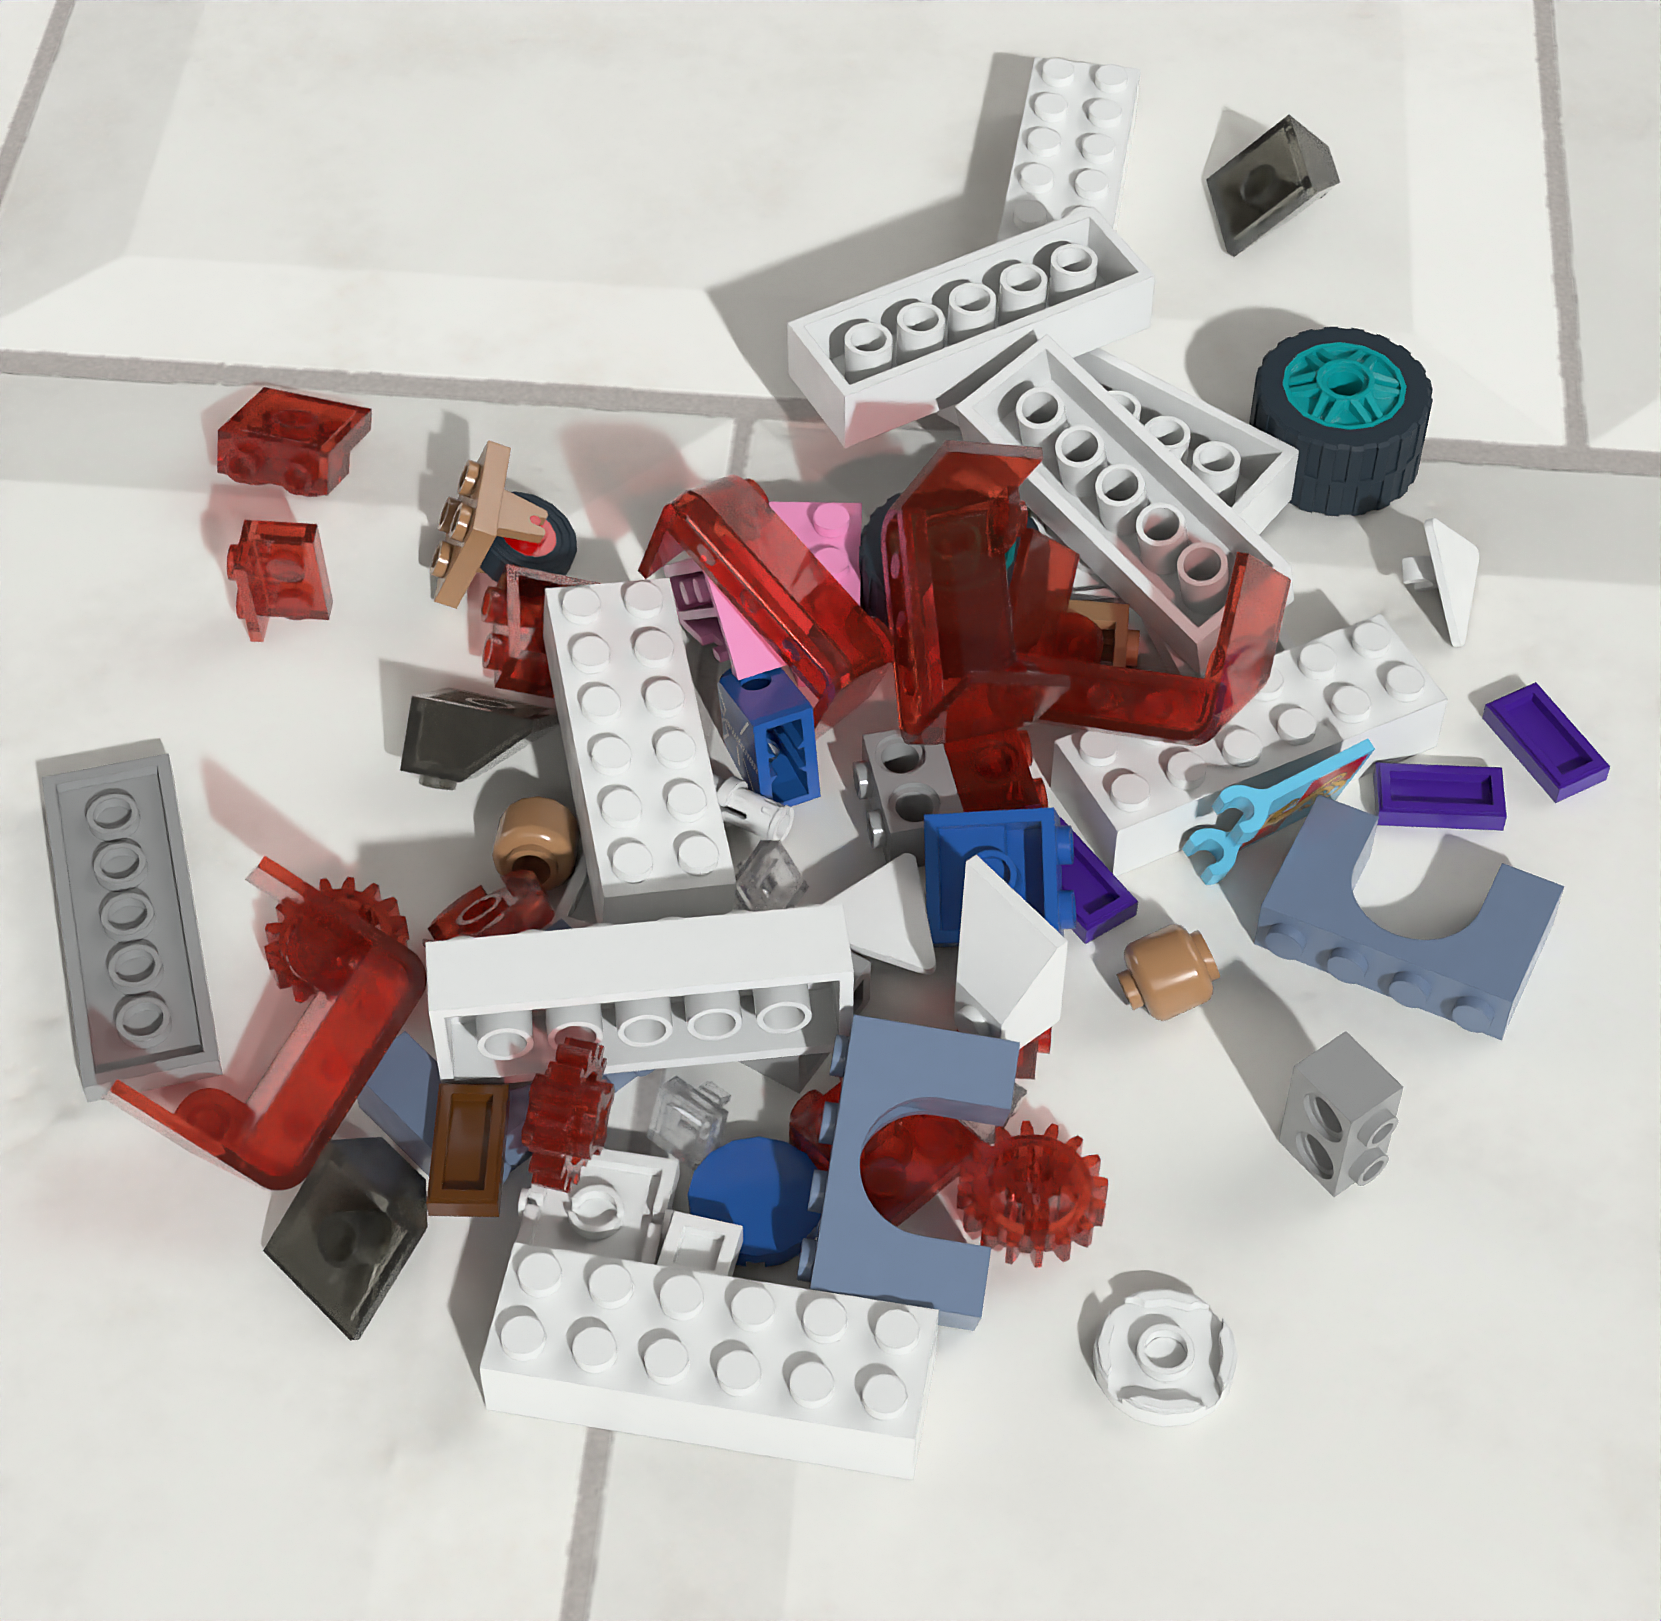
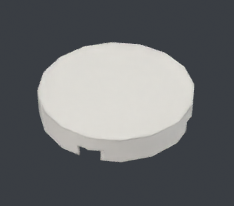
M1170 1288L1140 1290L1126 1297L1124 1304L1116 1307L1112 1313L1110 1310L1100 1321L1092 1356L1097 1383L1110 1403L1134 1420L1160 1427L1189 1425L1213 1413L1230 1393L1238 1358L1233 1331L1223 1318L1221 1322L1217 1315L1209 1311L1210 1305L1194 1294Z

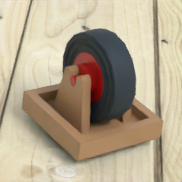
M488 440L478 461L468 460L458 483L457 494H460L458 499L448 497L444 504L438 523V530L446 533L445 541L441 540L439 542L430 567V575L438 577L434 602L457 609L477 572L487 574L493 581L511 590L535 593L545 591V588L554 587L565 578L571 568L577 553L576 533L568 518L552 503L536 495L517 491L509 492L504 489L511 451L510 447Z

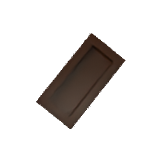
M439 1083L426 1200L428 1216H500L511 1099L508 1084Z

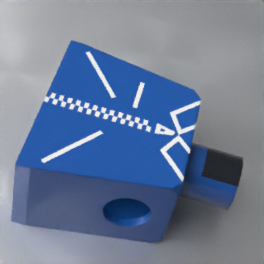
M781 667L738 680L732 674L731 668L726 670L717 683L723 737L726 748L743 781L748 784V790L790 807L821 797L813 707ZM769 744L774 745L779 751L777 758L771 762L769 761V758L775 757L776 755L774 754Z

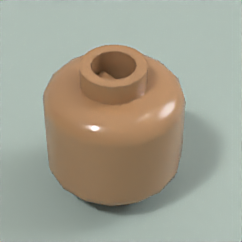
M539 796L522 798L510 804L500 817L492 853L496 871L507 883L518 889L531 892L550 891L564 884L574 870L580 839V830L576 817L566 806L556 800Z
M1178 924L1168 925L1129 943L1124 950L1127 970L1116 974L1132 1010L1145 1005L1149 1014L1160 1021L1169 1020L1209 1001L1213 995L1212 981L1220 978L1217 965L1200 931L1196 930L1189 934L1186 928Z

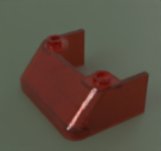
M946 440L886 513L881 533V552L898 722L901 737L908 745L933 746L1029 726L1071 688L1069 675L1040 673L1034 662L1017 661L1005 553L1013 546L1017 537H1021L1026 530L1028 510L1025 501L1020 499L1019 486L1044 459L1042 447Z
M731 474L685 490L663 507L637 571L646 580L685 550L818 698V702L813 709L816 740L872 696L894 661L892 649L894 638L890 630L881 620L869 616L777 515L769 506L768 497L758 483L750 478L743 479L740 476Z
M1023 528L988 680L989 699L999 712L1021 721L1185 746H1199L1213 739L1266 685L1273 665L1291 583L1290 578L1249 553L1237 552L1217 645L1210 655L1205 679L1100 664L1104 639L1098 624L1082 614L1067 612L1080 554L1035 529Z
M264 856L251 869L245 880L302 916L288 937L285 949L286 960L291 971L300 980L318 991L246 1103L241 1102L223 1090L203 1088L186 1096L174 1113H171L118 1079L107 1087L102 1098L188 1152L259 1188L268 1191H283L299 1185L309 1175L425 991L427 976L423 962L411 949L267 856Z

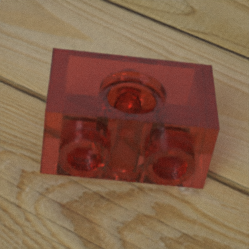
M1010 706L936 718L963 812L1048 808L1047 793L1043 779L1041 777L1032 778L1029 767L1032 766L1033 755L1028 732L1026 729L1017 730Z

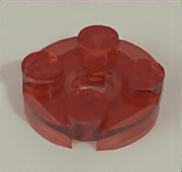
M530 870L509 872L500 876L506 887L488 895L483 886L480 885L462 895L445 908L427 928L434 940L423 939V946L426 949L425 942L445 941L458 936L477 938L518 934L531 929L540 930L553 920L555 911L549 903L548 893L534 872Z

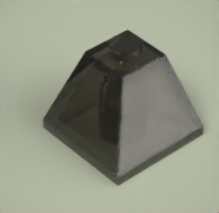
M1290 114L1206 179L1226 250L1233 257L1300 214L1340 183L1329 146Z
M450 687L413 695L400 771L419 774L418 783L420 785L442 790H456L457 782L461 783L479 777L560 726L557 709Z
M383 1137L328 1140L263 1250L350 1341L361 1338L428 1228L426 1179Z

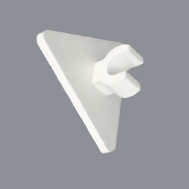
M1436 518L1426 519L1424 526L1431 556L1421 555L1402 559L1403 583H1414V590L1416 591L1439 588L1453 647L1464 646L1479 563V551L1474 544Z
M909 853L900 855L822 904L844 903L850 950L859 953L866 960L870 961L875 958L924 975H930L935 971L936 958L916 857Z

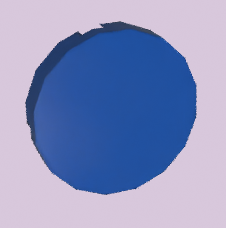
M759 1136L733 1140L710 1152L694 1171L687 1194L689 1214L743 1226V1243L736 1265L746 1267V1262H765V1267L784 1264L800 1255L803 1238L815 1240L817 1237L821 1213L807 1210L814 1169L818 1168L806 1153L785 1141Z

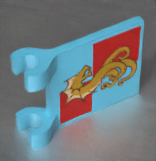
M1366 739L1268 789H1257L1245 785H1232L1225 788L1211 807L1217 815L1229 808L1241 810L1244 814L1231 832L1214 828L1197 830L1190 836L1182 848L1187 857L1200 850H1206L1215 857L1216 863L1207 866L1200 876L1205 885H1213L1223 880L1233 867L1238 851L1307 817L1318 794L1336 800L1375 750L1369 739Z

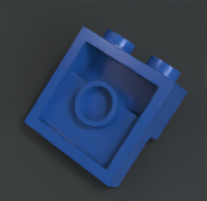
M1054 807L924 815L926 910L933 948L959 946L966 861L975 855L982 859L1063 937L1064 929H1076L1074 890H1062L1061 866L1074 863L1073 832L1071 825L1060 826V817Z

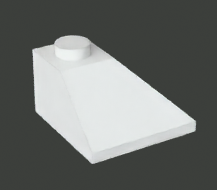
M977 855L967 860L965 867L954 1022L959 1032L1020 1042V1048H1022L1060 1021L1068 941Z

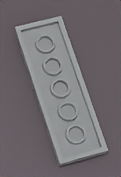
M169 753L42 777L81 1079L87 1102L223 1075Z

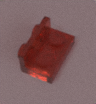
M244 520L239 543L231 544L228 549L227 576L230 581H236L237 583L236 613L238 619L246 620L250 641L264 642L270 617H285L290 620H329L333 598L318 524Z

